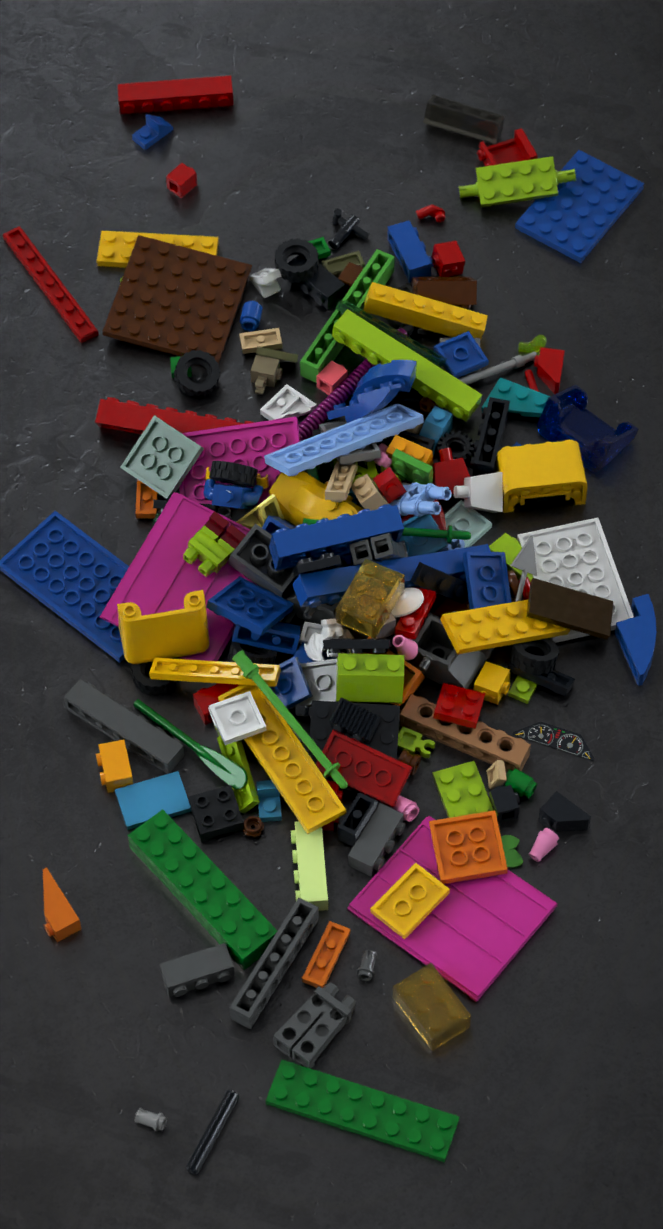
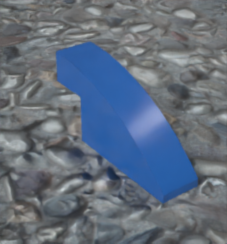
M649 594L632 598L631 610L634 617L616 622L615 636L638 686L644 683L650 670L656 642V617Z

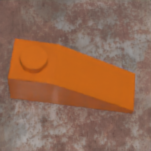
M47 867L44 868L43 890L46 920L44 928L50 937L54 936L56 941L59 942L81 930L80 919Z

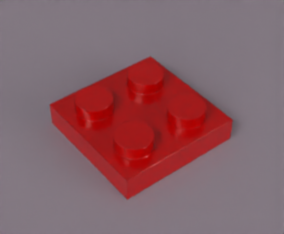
M443 683L433 718L476 729L486 693Z

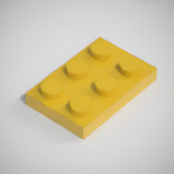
M415 863L370 908V912L405 940L450 894V889Z

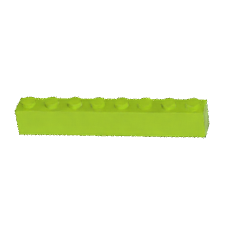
M347 309L333 325L332 337L338 343H343L351 348L354 353L367 358L373 365L391 363L392 360L417 361L416 378L412 388L417 390L422 396L433 400L439 407L452 412L456 418L467 422L479 407L482 399L481 393Z

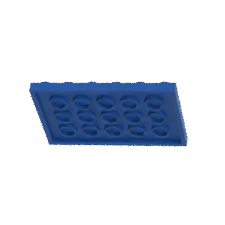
M578 150L561 170L575 169L576 181L559 183L557 186L559 196L536 199L515 223V229L582 263L644 189V183Z

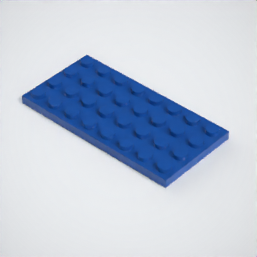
M54 511L0 560V571L119 663L125 658L119 627L101 619L100 615L129 566L58 512Z

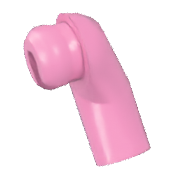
M379 444L381 458L374 459V462L379 466L382 465L384 468H389L392 464V459L386 454L388 447L385 444Z

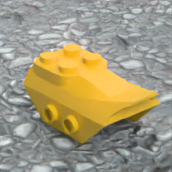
M304 471L299 472L296 476H287L284 473H280L269 490L270 496L272 494L276 496L284 519L294 526L303 524V518L319 520L328 518L333 520L342 514L354 515L364 510L352 502L354 498L350 495L342 502L325 500V490L328 481L323 484Z

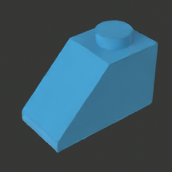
M434 406L425 419L419 434L420 436L435 440L432 450L433 456L437 452V444L440 437H444L445 433L449 434L453 422V414L437 406Z

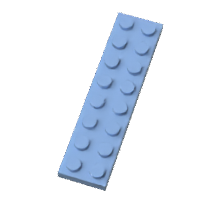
M397 403L264 456L265 464L287 476H296L299 472L313 469L322 463L331 462L334 458L348 455L349 452L363 449L374 442H381L384 438L398 435L399 432L413 429L417 425L424 423V418L422 414Z

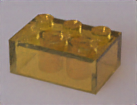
M365 559L336 607V622L376 639L405 589V575Z
M429 963L393 986V999L432 1051L470 1027L471 1014L432 963Z

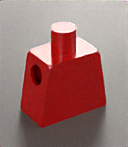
M450 447L440 449L441 462L432 464L433 484L438 487H449L451 493L454 494V487L464 486V478L470 477L463 458L453 459Z

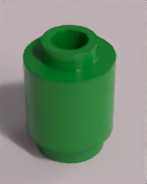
M517 768L513 771L509 770L506 774L505 786L511 785L513 792H517L522 798L527 797L529 799L538 785V783L534 782V778Z

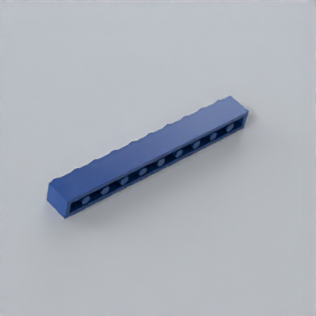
M488 544L299 574L292 585L300 607L309 606L314 608L325 603L332 605L343 600L354 601L356 600V595L376 587L379 594L386 593V595H390L403 588H421V586L410 581L419 562L466 581L463 553L466 551H491Z

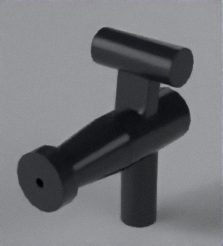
M340 209L334 210L332 223L333 225L340 224L341 227L335 237L328 242L329 246L335 250L340 247V243L351 232L364 240L369 237L368 232L357 226L360 223L357 216L352 214L345 220L341 216L342 211Z

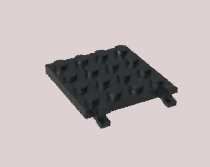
M312 700V707L296 705V716L311 717L310 737L322 751L333 730V725L329 723V720L338 702ZM354 703L381 716V721L370 743L364 741L363 744L397 759L400 706ZM344 732V735L352 738V734ZM309 750L308 754L316 764L317 759ZM329 777L325 778L328 781H334V779ZM347 786V788H345V789H341V788L339 787V790L349 791V792H359V791H357V790H355V789H352V788H350V787H348V786Z

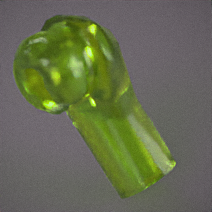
M537 335L530 343L519 342L518 352L538 353L540 348L546 345L547 339L544 335Z

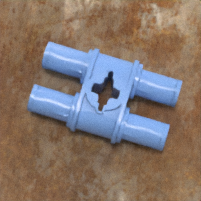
M414 482L410 485H403L407 492L400 496L402 497L401 499H395L389 504L391 506L397 505L399 513L403 516L416 515L417 517H422L425 514L439 515L441 505H439V502L433 501L437 499L447 501L451 498L452 493L449 487H438L432 483L419 484Z

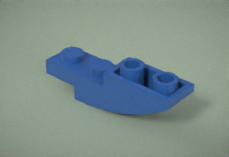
M392 381L380 384V389H376V386L365 388L364 393L358 394L356 400L349 401L350 406H346L345 403L334 405V410L327 412L328 419L345 416L346 422L349 423L375 413L391 402L401 389V383L393 385Z

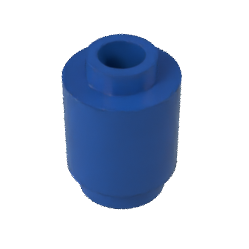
M248 301L243 305L240 323L241 327L246 331H255L260 324L263 307L258 302Z

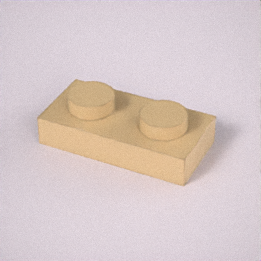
M279 328L239 333L243 354L255 353L257 346L274 350L282 349Z

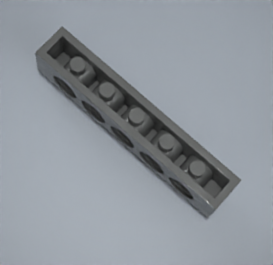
M298 897L231 1004V1020L249 1029L253 1027L318 922L319 907Z

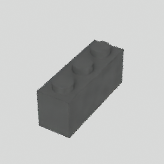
M380 803L350 851L348 866L370 877L373 876L376 870L379 871L383 866L385 854L390 853L394 847V839L404 831V814Z
M225 943L159 964L161 976L169 997H179L186 994L187 991L204 989L209 984L226 982L235 976L234 966Z

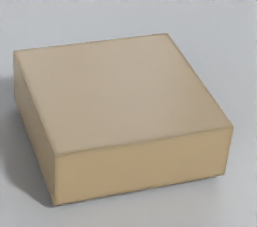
M496 760L486 770L490 790L501 786L507 780L503 760Z

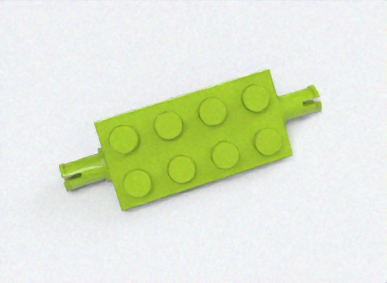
M553 156L476 168L478 182L473 185L459 186L460 199L472 196L480 197L481 207L559 196L557 188L559 183L576 181L575 169L557 172Z

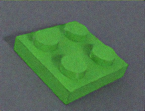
M398 449L392 454L393 472L398 475L400 480H407L411 483L417 482L419 484H433L432 466Z

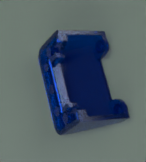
M575 384L548 398L537 427L539 433L550 442H560L569 439L577 441L580 447L583 466L593 472H597L603 469L634 440L639 429L629 422L619 424L616 430L586 409L588 395Z

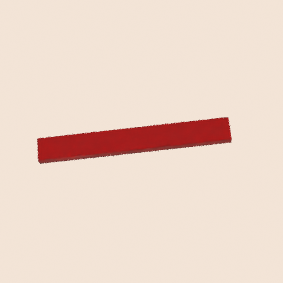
M19 226L4 233L3 239L78 340L83 343L99 335L97 328L22 228Z

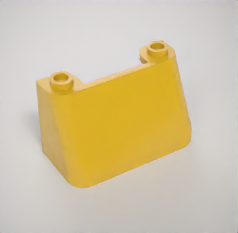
M203 590L188 593L184 597V609L144 616L141 615V610L135 603L117 604L118 625L123 653L126 661L131 664L152 662L154 658H176L205 652L209 647V630Z

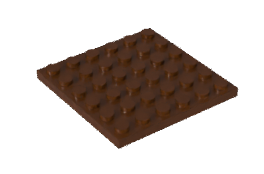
M138 235L103 328V336L178 356H183L191 350H202L213 356L219 364L250 277L252 265Z

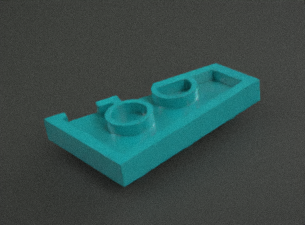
M500 377L481 407V411L483 413L484 407L488 406L489 398L492 397L509 400V413L546 418L555 400L551 396Z

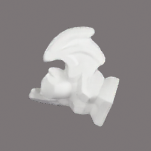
M344 618L321 620V625L323 626L321 633L319 634L315 631L308 644L304 643V649L310 659L313 661L325 660L322 654L326 650L323 649V640L354 639L348 629L344 631L342 628ZM327 649V657L337 658L338 653H329V649ZM345 649L347 653H351V649Z

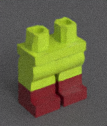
M214 511L206 524L188 541V548L183 554V559L191 565L197 558L203 563L198 567V570L205 577L213 572L218 573L221 567L229 561L230 555L246 535L232 524L229 526V522Z

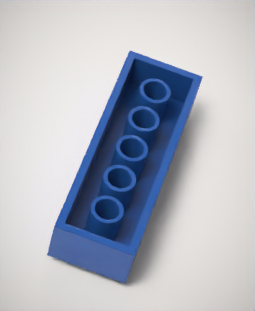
M385 504L372 511L364 509L359 511L358 514H342L333 520L328 518L321 519L316 524L308 525L303 523L290 530H287V528L278 529L275 533H272L269 550L275 571L295 567L296 563L302 559L312 557V560L316 561L320 555L333 552L334 556L351 554L349 544L366 539L370 540V538L387 533L391 534L393 541L399 542L404 526L398 506Z

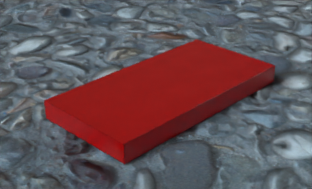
M332 730L322 750L332 764L339 763L341 765L338 772L347 781L348 787L394 808L413 767L335 730ZM317 760L316 766L324 774L326 770Z

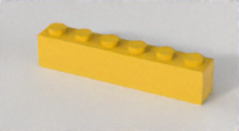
M372 282L363 312L450 337H456L469 331L473 338H480V340L484 334L488 316Z

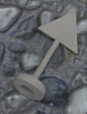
M533 536L529 537L510 565L522 570L515 602L521 601L527 573L537 576Z

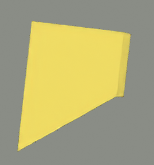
M272 494L239 519L237 523L251 529L255 523L262 528L268 516H278L283 520L285 519L276 496Z

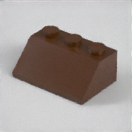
M470 276L412 277L411 279L413 294L450 305H459L460 308H471V305H476L477 280Z

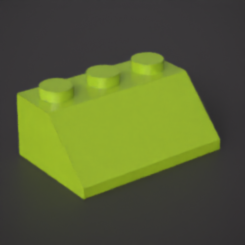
M338 653L336 663V702H339L342 697L350 702L402 704L404 655Z

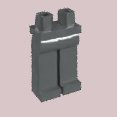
M390 533L370 538V540L366 539L349 544L354 565L408 557L405 541H393Z
M331 982L323 988L318 986L314 991L315 994L273 1035L276 1048L287 1056H292V1059L299 1065L310 1069L315 1065L316 1059L335 1035L340 1032L345 1024L347 1025L351 1021V1013L356 1007V1000L349 995H346L341 1002L338 1001L335 997L339 994V989Z

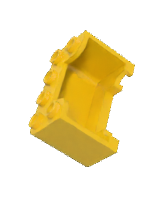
M569 439L533 445L505 446L498 451L496 472H503V513L514 512L513 507L520 502V505H524L525 499L565 495L566 500H570V497L573 498L575 505L586 504L588 485L577 441Z

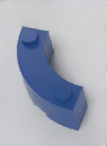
M392 360L391 363L383 365L380 363L373 366L360 378L350 401L356 400L357 395L364 393L365 388L376 386V389H380V384L392 381L393 385L401 383L402 387L399 391L410 392L416 378L417 361Z

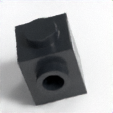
M497 786L490 790L489 799L496 812L498 823L518 818L520 799L518 793L513 792L512 786Z

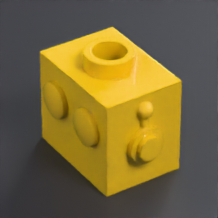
M486 661L474 683V690L486 693L484 700L498 705L503 694L506 695L509 691L510 669Z

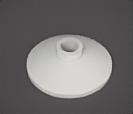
M403 588L390 594L384 602L394 617H403L413 613L422 605L424 595L417 588Z

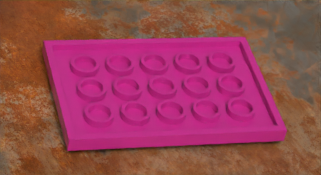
M289 417L182 433L203 447L204 450L179 486L180 494L197 503L212 504V501L204 497L206 468L209 467V471H211L212 461H226L258 469L257 474L260 473L261 478L268 475L269 487L264 489L258 503L254 505L258 506L270 496L269 490L280 473H282L265 464L264 456L300 442L298 418ZM216 481V483L228 484V483H223V482H220V481Z

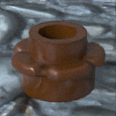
M257 816L246 818L244 821V834L253 837L261 835V831L264 830V823Z

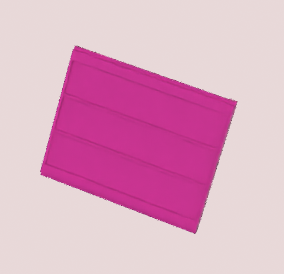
M173 492L104 608L100 618L119 627L117 604L135 603L139 606L141 615L144 616L184 609V597L193 591L203 590L207 605V601L239 576L252 583L254 582L230 566L228 562L221 567L218 573L213 572L205 577L198 570V567L203 563L197 558L191 565L183 559V554L188 548V541L206 524L214 511L177 492ZM221 515L229 522V526L232 524L245 535L251 530ZM206 608L209 630L208 649L203 653L178 658L218 661L233 635L235 624L231 620L217 615Z
M428 816L353 899L347 910L477 1002L555 910L558 903L509 870L508 874L447 883L444 885L450 889V894L404 940L370 912V908L415 863L440 881L429 827V821L435 819Z

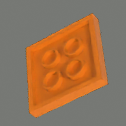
M495 810L429 821L441 883L447 884L508 874Z

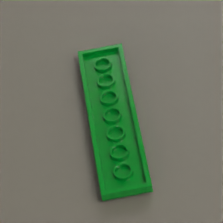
M282 1059L266 1098V1105L442 1162L446 1160L460 1116Z

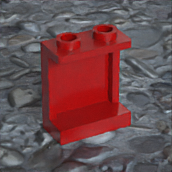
M522 128L515 130L513 139L488 147L484 141L480 142L479 150L477 151L479 160L483 161L485 166L538 159L536 151Z

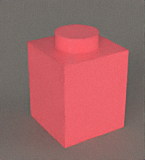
M331 360L316 376L317 388L330 395L348 377V370L343 365Z

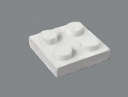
M250 691L209 705V711L225 745L267 731L265 722Z

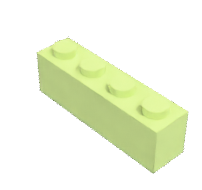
M295 821V830H291V843H296V850H292L293 864H298V870H294V883L299 884V890H295L296 901L299 897L319 907V911L328 910L322 827L307 834L300 822Z

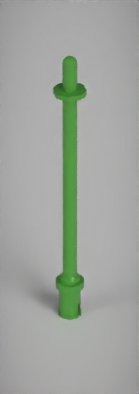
M243 650L236 653L232 660L244 672L243 676L255 682L326 770L323 776L325 778L331 776L341 789L347 788V781L338 772L341 765L339 763L332 764L259 675L258 665L253 664Z

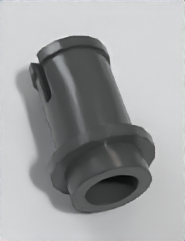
M368 950L363 952L361 965L357 969L359 979L370 981L375 976L376 952L370 950L369 956Z

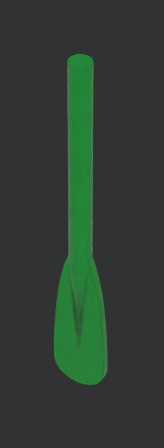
M137 699L134 702L133 706L195 751L198 757L228 785H231L232 788L241 789L246 785L248 780L247 772L241 766L221 753L200 745L141 700Z

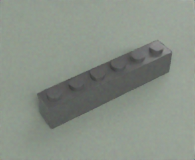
M80 679L64 696L65 708L115 741L124 739L126 748L166 774L171 773L184 758V745L179 739L171 738L160 727H154L149 724L143 716L135 715L126 705H120L110 695L99 692L93 684L85 683Z

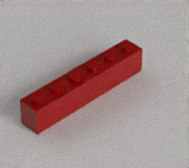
M231 75L117 84L120 114L234 105Z

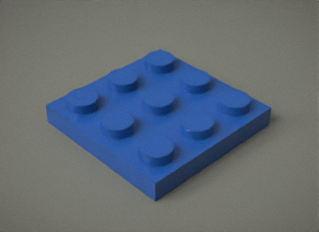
M239 576L207 601L206 608L217 615L231 620L234 624L241 625L252 633L262 636L293 610L294 603Z

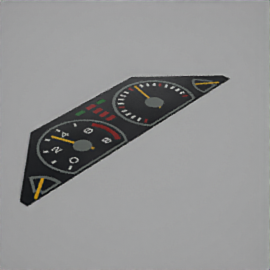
M541 721L513 732V735L594 761V757L581 734Z

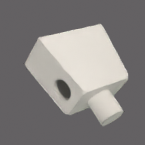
M503 472L464 478V486L454 487V497L464 498V506L466 508L491 513L503 512Z

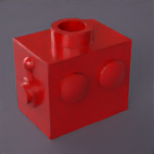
M457 241L434 244L431 258L433 260V267H436L439 276L448 277L463 274L466 261Z

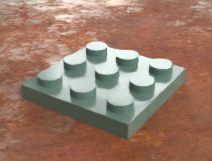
M154 415L120 468L169 500L173 492L177 491L204 448Z

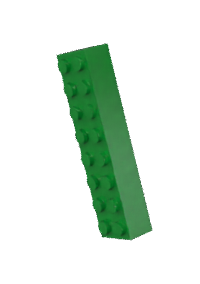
M163 809L128 835L130 849L219 944H226L229 955L243 970H246L262 957L277 930Z

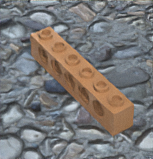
M410 695L400 713V726L421 733L423 736L490 764H493L496 760H503L506 771H513L515 768L522 771L530 756L531 744L527 743L524 739L514 738L502 730L488 727L481 721H478L476 729L434 719L433 715L436 704L429 702L424 697ZM483 740H488V741H490V742H489V743H484V742H482V741H483Z

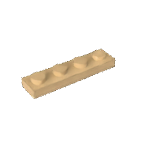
M338 460L336 461L325 490V500L342 502L347 499L358 469V462H354L352 465L340 464Z

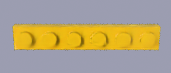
M154 658L149 671L150 679L257 686L252 679H246L243 676L244 672L235 662ZM257 664L259 675L268 686L276 687L281 673L280 665Z

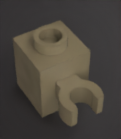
M260 355L255 356L251 368V383H255V393L263 395L265 386L275 388L276 382L281 379L283 371L280 368L279 359Z

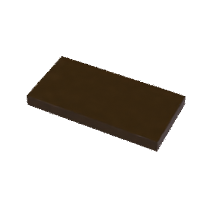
M536 578L531 580L527 617L608 640L611 632L613 601Z

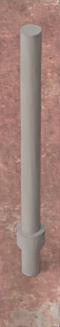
M532 352L523 356L512 357L510 361L468 375L459 380L467 385L514 367L516 369L523 367L525 363L535 360L537 353Z

